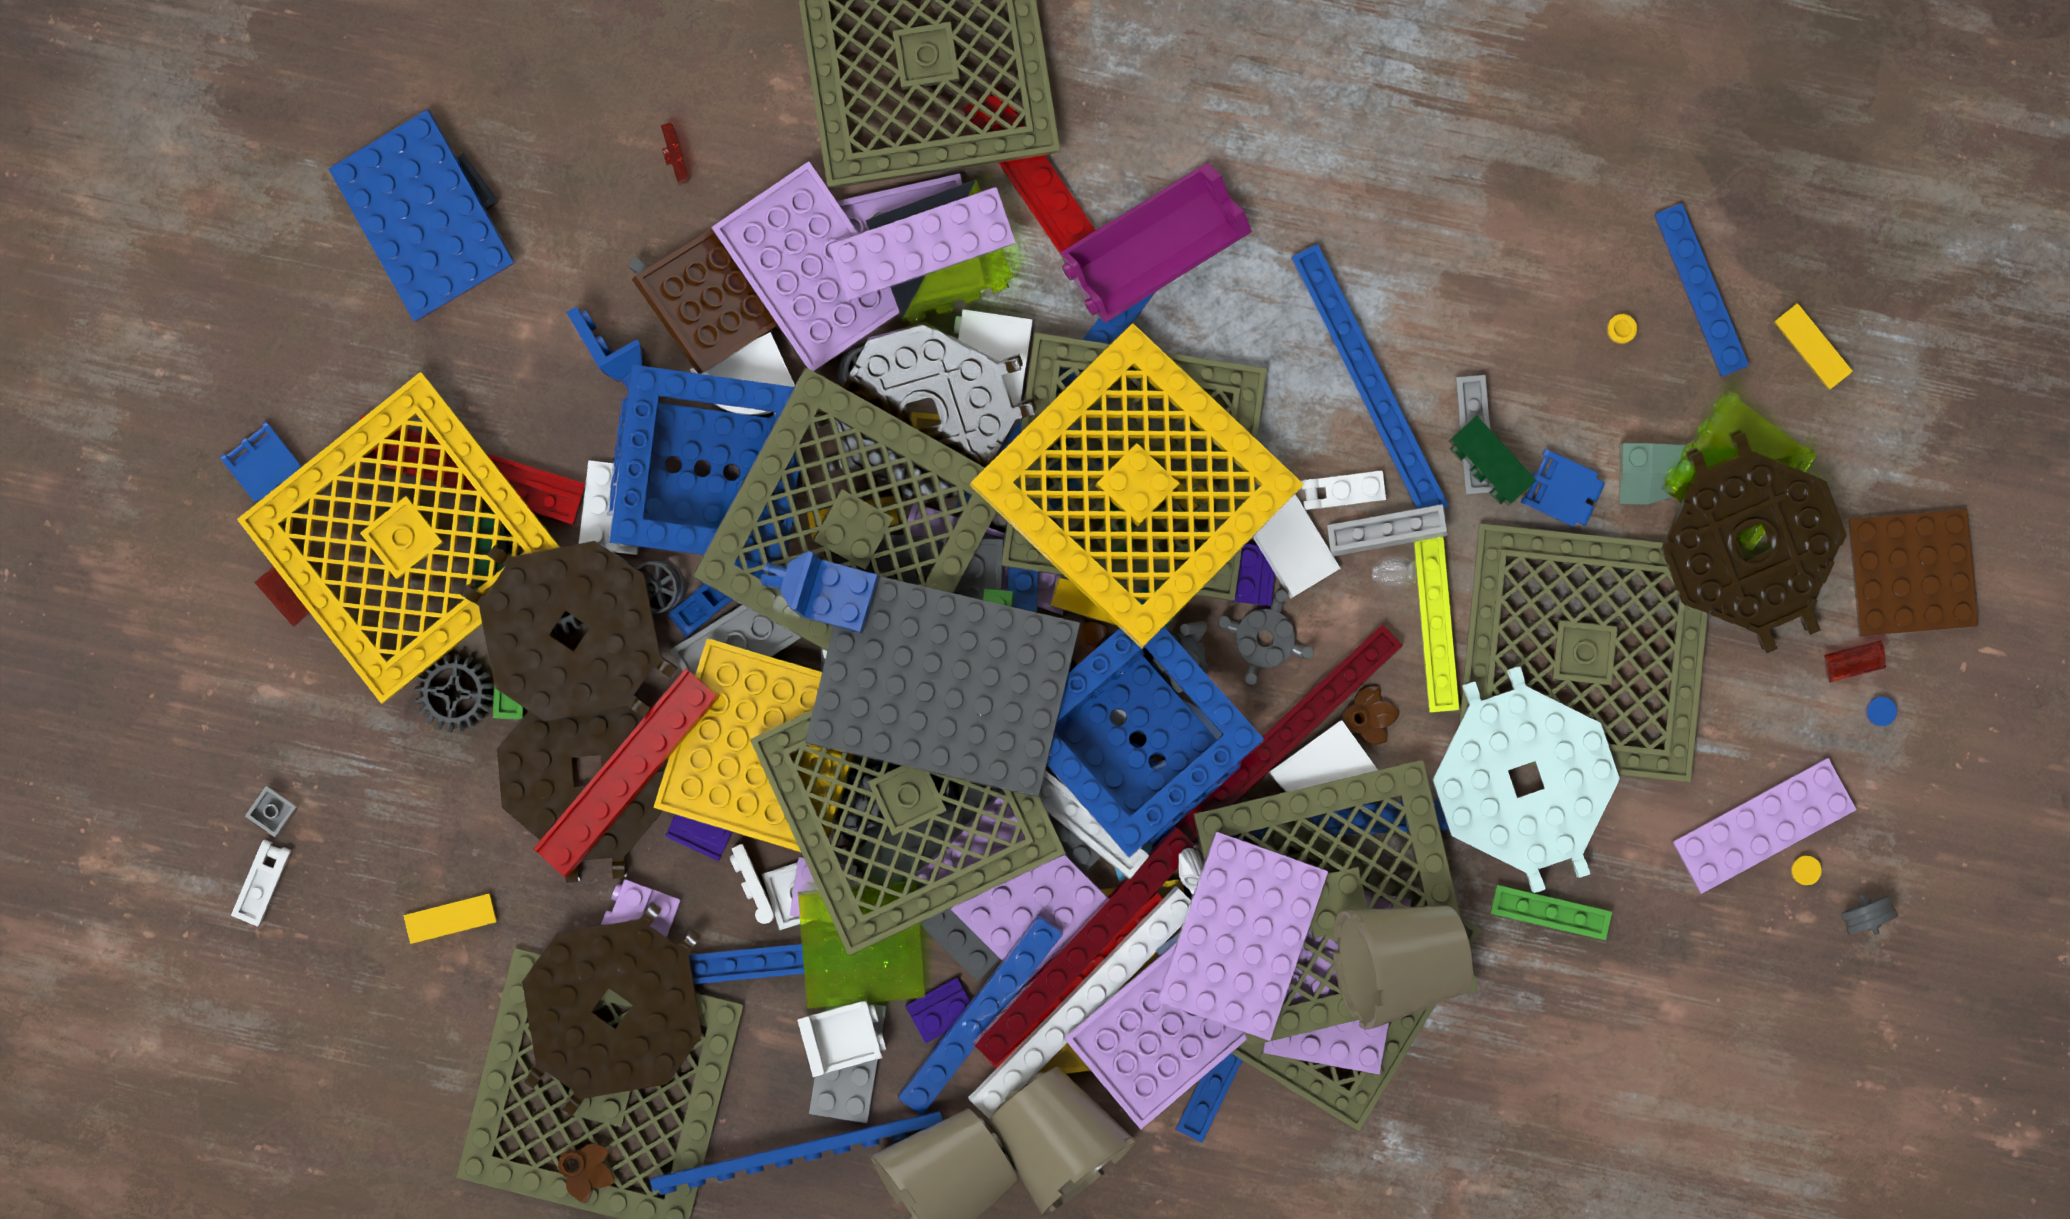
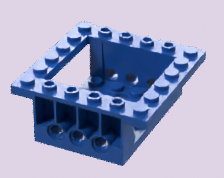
M631 365L628 394L621 399L606 515L612 516L609 543L704 555L794 387ZM658 396L775 413L773 416L765 418L658 403ZM795 452L785 470L798 467ZM670 456L677 457L681 462V468L677 473H670L665 468V461ZM699 460L706 461L710 466V472L706 477H699L694 471V465ZM728 464L735 465L739 470V476L735 481H729L723 475V469ZM798 471L786 474L790 491L796 489ZM781 478L771 496L784 493ZM793 494V495H792V498H793V501L795 502V494ZM786 497L772 500L776 517L790 513ZM767 505L757 522L770 519ZM792 517L779 520L778 524L782 537L790 535ZM772 523L758 526L762 543L776 539ZM753 531L750 533L743 548L756 545ZM790 539L784 541L787 555L789 550ZM778 543L764 547L769 563L782 559ZM758 549L743 553L746 561L762 563Z
M1165 627L1144 648L1151 653L1223 736L1219 740L1213 736L1143 657V649L1119 629L1069 672L1047 766L1128 858L1133 856L1146 843L1149 842L1151 845L1156 843L1173 826L1179 823L1241 768L1242 760L1264 741L1263 737ZM1115 710H1122L1127 715L1126 722L1121 726H1116L1110 721V715ZM1141 732L1146 736L1147 741L1143 747L1135 748L1130 744L1129 738L1133 733ZM1154 754H1161L1166 759V765L1160 770H1154L1149 765L1150 757Z

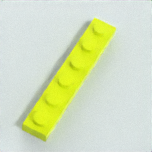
M1438 537L1416 541L1413 543L1429 713L1459 710L1444 538Z

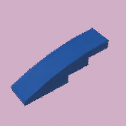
M736 560L734 565L741 568L740 561ZM746 561L748 569L762 565L759 562ZM762 569L750 574L760 579L765 572ZM704 584L689 598L669 612L668 616L687 638L731 603L733 599Z

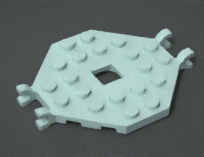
M1519 666L1507 670L1514 689L1512 691L1481 701L1476 682L1462 685L1469 706L1432 781L1451 836L1525 872L1532 892L1536 893L1545 890L1538 870L1543 867L1571 858L1577 877L1581 878L1590 874L1583 853L1620 778L1601 723L1527 687L1521 667ZM1535 761L1544 789L1517 798L1508 770Z

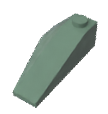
M1623 443L1619 446L1618 504L1649 505L1671 498L1672 496L1663 491L1662 488L1689 482L1693 477L1694 470L1685 453L1691 449L1697 448L1698 451L1702 452L1707 467L1736 455L1737 451L1735 447Z

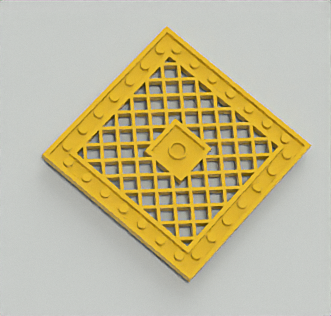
M1133 323L970 483V486L1141 649L1162 630L1304 485ZM1133 366L1137 371L1128 370ZM1126 378H1141L1142 391H1127ZM1120 379L1121 391L1109 390ZM1147 380L1158 391H1147ZM1106 398H1121V411H1107ZM1127 398H1142V411H1127ZM1148 398H1162L1163 411H1148ZM1100 399L1101 410H1089ZM1168 400H1169L1179 411H1169V402H1168ZM1086 418H1101V431L1086 430ZM1107 418H1122V431H1107ZM1128 418H1142L1143 431H1128ZM1148 418H1163L1164 431H1149ZM1169 418L1184 419V431H1170ZM1080 419L1081 430H1068ZM1190 421L1201 431H1190ZM1060 438V450H1048ZM1066 438H1081V451L1066 450ZM1087 438H1102V451H1087ZM1108 438H1122L1123 451H1108ZM1128 438H1143V448L1136 443L1129 450ZM1149 438H1164V451H1149ZM1170 439H1185V451H1170ZM1191 439H1205L1206 451H1191ZM1211 441L1223 452H1213ZM1040 458V470H1028ZM1046 458H1061V471L1046 470ZM1066 458H1082V471H1067ZM1087 458H1102L1103 471H1088ZM1108 458H1121L1110 470L1108 469ZM1153 458L1165 459V469ZM1171 459H1185L1186 471H1171ZM1191 459H1206V472L1192 471ZM1212 459H1227V472H1212ZM1233 462L1244 472H1233ZM1019 478L1020 489L1014 484ZM1025 478H1040L1041 491H1026ZM1046 478H1061L1062 491H1047ZM1067 478H1082L1083 491H1067ZM1088 478H1101L1095 485L1099 491H1088ZM1176 479H1186V492H1173L1180 484ZM1192 479H1207V492H1192ZM1213 479H1227L1228 492H1213ZM1234 479H1248L1249 492H1234ZM1254 481L1260 486L1256 491ZM1030 498H1041V509ZM1047 498H1062V511H1047ZM1068 498H1083V511H1068ZM1089 498H1104V511H1089ZM1166 499V512H1153ZM1172 499H1187V512H1172ZM1193 499H1207L1208 512H1193ZM1214 499H1228L1229 512H1214ZM1234 499H1247L1235 511ZM1110 501L1120 511H1110ZM1051 518H1063V530ZM1068 518L1083 519L1084 532L1069 531ZM1089 519H1104L1105 532H1090ZM1110 519H1125L1126 532H1111ZM1146 519V532H1131V521L1138 527ZM1152 519H1167V532H1152ZM1173 519H1187L1188 532H1173ZM1194 519H1208L1209 532H1194ZM1214 519H1227L1215 532ZM1073 539H1084V549ZM1090 539H1105V552H1090ZM1111 539H1126V552H1111ZM1132 539H1147V552H1132ZM1153 539H1167L1168 552H1153ZM1173 539H1188L1189 552H1174ZM1194 539H1208L1195 552ZM1094 559H1106V570ZM1111 559H1126L1127 572H1112ZM1132 559H1147L1148 573H1133ZM1153 559L1168 560L1169 573H1154ZM1174 560H1187L1175 572ZM1116 580H1127V590ZM1133 580H1148V593H1133ZM1154 580H1167L1154 593ZM1137 600L1147 601L1142 605Z
M422 372L418 373L237 519L381 704L387 702L482 626L479 606L460 594H451L452 579L455 577L467 579L466 586L468 584L473 586V580L487 581L478 588L480 592L486 595L503 571L502 569L495 574L496 561L487 555L476 554L478 538L491 539L492 548L495 544L498 546L499 540L513 542L512 556L518 555L519 545L524 550L522 554L560 547ZM416 415H418L422 422L410 420L414 418ZM408 426L422 427L421 443L406 441ZM401 428L400 441L387 439ZM428 429L441 445L427 444ZM385 444L399 445L398 461L383 460ZM378 446L377 459L364 458ZM406 446L420 448L418 464L404 462ZM426 448L440 450L439 466L424 464ZM446 453H448L459 468L445 467ZM362 462L376 464L375 480L360 478ZM355 465L354 478L341 476ZM383 465L397 466L395 482L381 481ZM403 467L417 468L416 484L401 483ZM424 469L438 471L436 487L422 485ZM444 471L459 473L457 489L443 487ZM465 476L477 491L463 490ZM339 481L353 482L352 498L337 497ZM332 483L331 496L318 495ZM360 483L374 485L372 501L358 499ZM380 485L394 487L393 503L378 501ZM401 488L415 489L414 502L407 496L399 501ZM421 490L436 491L434 507L419 506ZM442 492L456 494L454 510L440 508ZM462 494L477 496L475 512L461 510ZM316 499L330 501L329 517L315 515ZM483 499L495 514L481 513ZM309 502L308 515L295 513ZM337 502L351 503L349 519L335 518ZM357 504L371 505L370 521L355 520ZM378 506L391 507L376 520ZM420 511L433 512L432 526ZM439 513L454 514L452 530L438 529ZM460 515L474 517L473 533L458 531ZM481 517L495 519L493 535L479 533ZM293 518L307 519L306 535L292 534ZM286 520V528L284 530L280 524ZM314 520L328 521L326 538L312 536ZM334 522L348 524L347 540L333 538ZM501 522L513 537L499 536ZM355 525L368 526L360 532L367 542L353 541ZM438 534L451 535L450 551L436 550L444 543ZM457 536L472 537L470 553L456 552ZM292 539L305 540L303 553ZM311 541L325 542L324 558L310 557ZM332 543L346 544L344 561L330 559ZM352 545L366 547L365 563L351 561ZM373 550L385 565L371 564ZM435 554L449 556L447 572L433 570ZM428 556L426 570L413 568ZM455 557L469 558L468 574L453 573ZM476 559L490 560L488 576L474 575ZM309 561L323 563L321 576ZM329 564L343 565L342 581L328 580ZM350 566L364 567L362 584L348 582ZM370 568L385 570L383 586L369 584ZM391 573L396 579H400L405 575L403 588L389 587ZM411 573L426 574L424 590L410 589ZM432 575L446 576L445 593L430 591ZM327 584L341 586L340 599L337 598ZM347 587L362 588L360 604L346 603ZM368 589L382 590L380 607L366 605ZM389 591L403 593L401 609L387 607ZM409 593L423 595L422 611L407 610ZM430 596L444 597L442 614L428 612ZM450 598L464 599L449 611ZM345 607L359 609L358 623ZM365 610L380 611L378 627L364 626ZM386 612L400 613L398 630L384 628ZM407 614L421 616L419 632L405 631ZM427 616L441 618L426 630ZM363 630L377 632L376 646ZM384 633L398 634L396 650L382 649ZM404 635L418 636L403 648ZM381 653L394 656L387 661Z

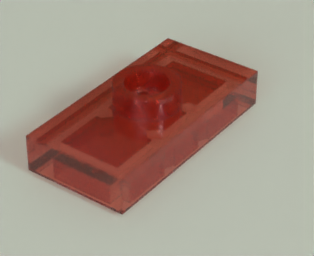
M671 123L663 124L661 128L667 147L662 148L666 165L672 164L679 185L688 183L690 179L674 126Z
M274 566L254 582L293 627L310 614Z
M1881 640L1824 655L1826 677L1829 682L1886 668L1884 646Z

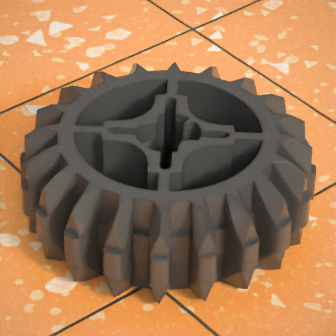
M445 654L443 658L445 664L442 665L440 660L434 663L436 667L434 670L431 667L425 670L429 674L427 678L422 675L417 677L419 681L425 683L424 687H414V691L423 692V697H417L414 701L417 704L425 703V706L418 710L419 714L422 715L430 712V715L425 720L426 723L430 724L437 719L438 721L435 725L437 730H441L444 723H447V733H452L454 724H457L458 731L462 733L465 731V722H467L471 729L476 727L472 718L476 717L479 721L485 720L479 711L483 709L490 712L491 707L484 705L485 699L494 700V695L485 694V690L494 688L493 683H483V680L489 678L490 674L488 672H484L481 675L478 674L483 667L481 663H477L473 668L470 667L473 662L472 657L468 656L464 664H462L461 654L455 655L454 662H451L449 654ZM452 669V675H450L449 682L445 686H432L435 679L441 673ZM461 670L466 671L472 676L478 691L466 690L463 687ZM456 685L457 690L469 695H461L460 698L456 697L457 701L452 702V697L440 693V691H448V689H452L451 686ZM431 695L441 696L445 699L447 717L435 709ZM464 700H476L474 707L467 714L456 718V712L461 702Z

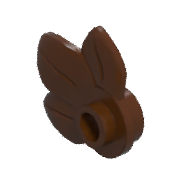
M1070 612L1063 619L1080 623L1072 660L1078 665L1102 642L1107 633V628L1095 622L1085 623L1083 615Z
M1369 686L1356 694L1354 705L1349 706L1344 711L1342 720L1351 733L1360 734L1365 742L1378 745L1387 742L1384 728L1392 725L1397 720L1399 710L1391 703L1380 701L1379 686ZM1356 713L1362 717L1360 724L1354 720Z
M589 1144L580 1151L568 1150L560 1156L558 1161L559 1171L566 1177L567 1191L576 1200L588 1203L592 1188H605L614 1184L611 1170L602 1163L609 1153V1150L598 1144ZM574 1158L579 1162L576 1170L569 1169L568 1162L570 1159Z

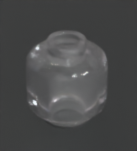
M1406 553L1382 554L1378 559V563L1372 566L1373 582H1378L1380 589L1384 592L1407 591L1411 584L1416 582L1415 561L1410 560Z

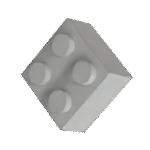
M266 786L245 817L272 836L278 837L298 809V806L271 787Z

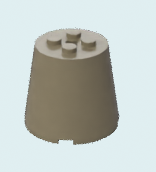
M1426 906L1348 910L1340 912L1336 917L1333 927V937L1338 938V950L1333 951L1336 976L1346 1007L1352 1018L1358 1016L1360 1019L1359 1027L1369 1030L1469 991L1473 977L1470 944L1464 925L1452 907Z
M1055 1067L1044 1074L1039 1072L1027 1082L1028 1085L1022 1090L1017 1088L1005 1098L1006 1101L998 1107V1110L988 1121L992 1130L1002 1142L1005 1153L1042 1216L1049 1213L1048 1209L1051 1212L1057 1210L1104 1175L1100 1169L1111 1160L1114 1164L1118 1163L1136 1144L1134 1138L1059 1067Z
M968 1108L871 1156L872 1164L896 1205L901 1202L904 1204L912 1216L909 1219H979L1018 1183L1010 1159L1001 1150L1004 1147L1002 1142L994 1132L990 1134V1130L981 1117L978 1118Z

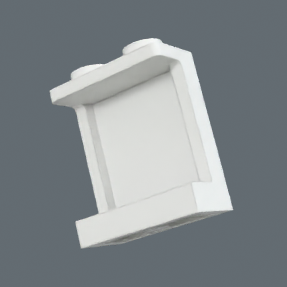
M864 1000L798 1019L813 1077L883 1057L881 1052L886 1050L882 1033L876 1034L874 1023L879 1021L874 1004L869 1006L868 1001Z

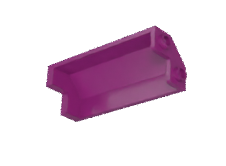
M1207 162L1062 251L1060 254L1065 263L1062 265V270L1070 281H1074L1081 292L1089 313L1092 316L1097 314L1106 323L1247 236L1252 231L1244 210L1229 197L1222 175Z

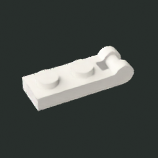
M1383 471L1301 481L1304 484L1302 490H1305L1306 501H1303L1305 510L1386 500ZM1317 488H1325L1326 499H1318Z
M266 839L262 841L231 914V916L257 927H260L292 852V850L285 847L280 849L272 846L273 842ZM267 856L276 860L273 868L264 864Z
M744 844L732 848L734 854L729 856L736 873L742 871L746 881L741 883L748 900L751 898L755 900L758 907L755 914L757 921L762 924L770 923L774 918L773 908Z

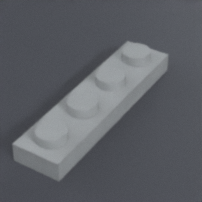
M1486 375L1456 377L1460 430L1476 415L1490 429ZM1463 459L1465 495L1489 493L1492 488L1485 481L1482 483L1478 482L1469 471L1472 468L1471 465Z
M1443 504L1327 525L1332 556L1448 536Z

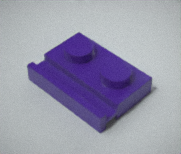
M1246 544L1242 548L1235 600L1228 602L1271 606L1275 573L1258 545Z
M675 815L665 837L719 861L732 832Z
M955 978L907 1004L905 1007L926 1044L946 1033L970 1003V1000L958 978Z

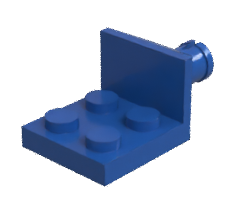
M576 306L567 311V315L603 374L618 383L622 382L628 390L631 365L644 366V349L639 341L636 339L611 354L601 335L595 337L592 332L597 327L586 310L581 312Z
M809 551L789 562L785 568L769 562L766 563L763 570L767 571L768 575L762 574L761 585L779 589L790 609L801 618L863 634L880 578L878 575L821 560L813 552Z

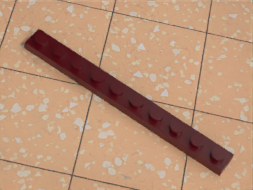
M1382 624L1262 736L1264 741L1242 760L1241 768L1175 826L1194 843L1198 839L1193 814L1234 805L1395 655L1403 645Z
M1173 826L1148 853L1149 857L1131 879L1126 877L972 1044L996 1065L1179 868V853L1186 848H1193L1195 850L1197 846L1176 826Z

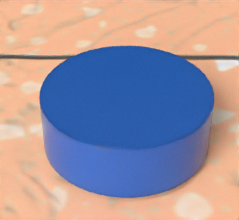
M1887 697L1874 698L1866 707V716L1875 726H1887L1895 720L1897 715L1896 705Z

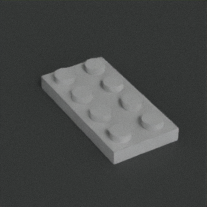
M741 605L670 651L682 671L686 668L695 675L707 638L772 657L800 640L801 637Z
M828 997L826 1011L859 1001ZM874 1004L879 1021L874 1023L876 1034H880L883 1031L887 1006ZM878 1059L816 1076L809 1114L868 1123Z

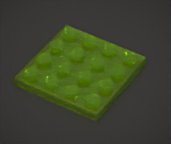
M907 881L890 883L888 889L903 894ZM913 881L909 894L917 890L916 881ZM860 886L851 887L855 897H857ZM867 886L861 901L876 906L881 891ZM819 890L797 892L807 1009L851 1005L865 1000L871 1003L925 997L920 924L848 956ZM886 893L882 906L899 899V897ZM860 906L864 915L873 911Z

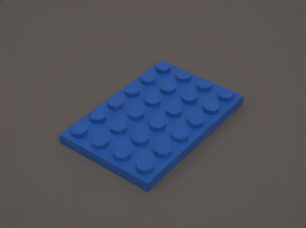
M425 110L328 168L413 321H419L516 263L430 110Z

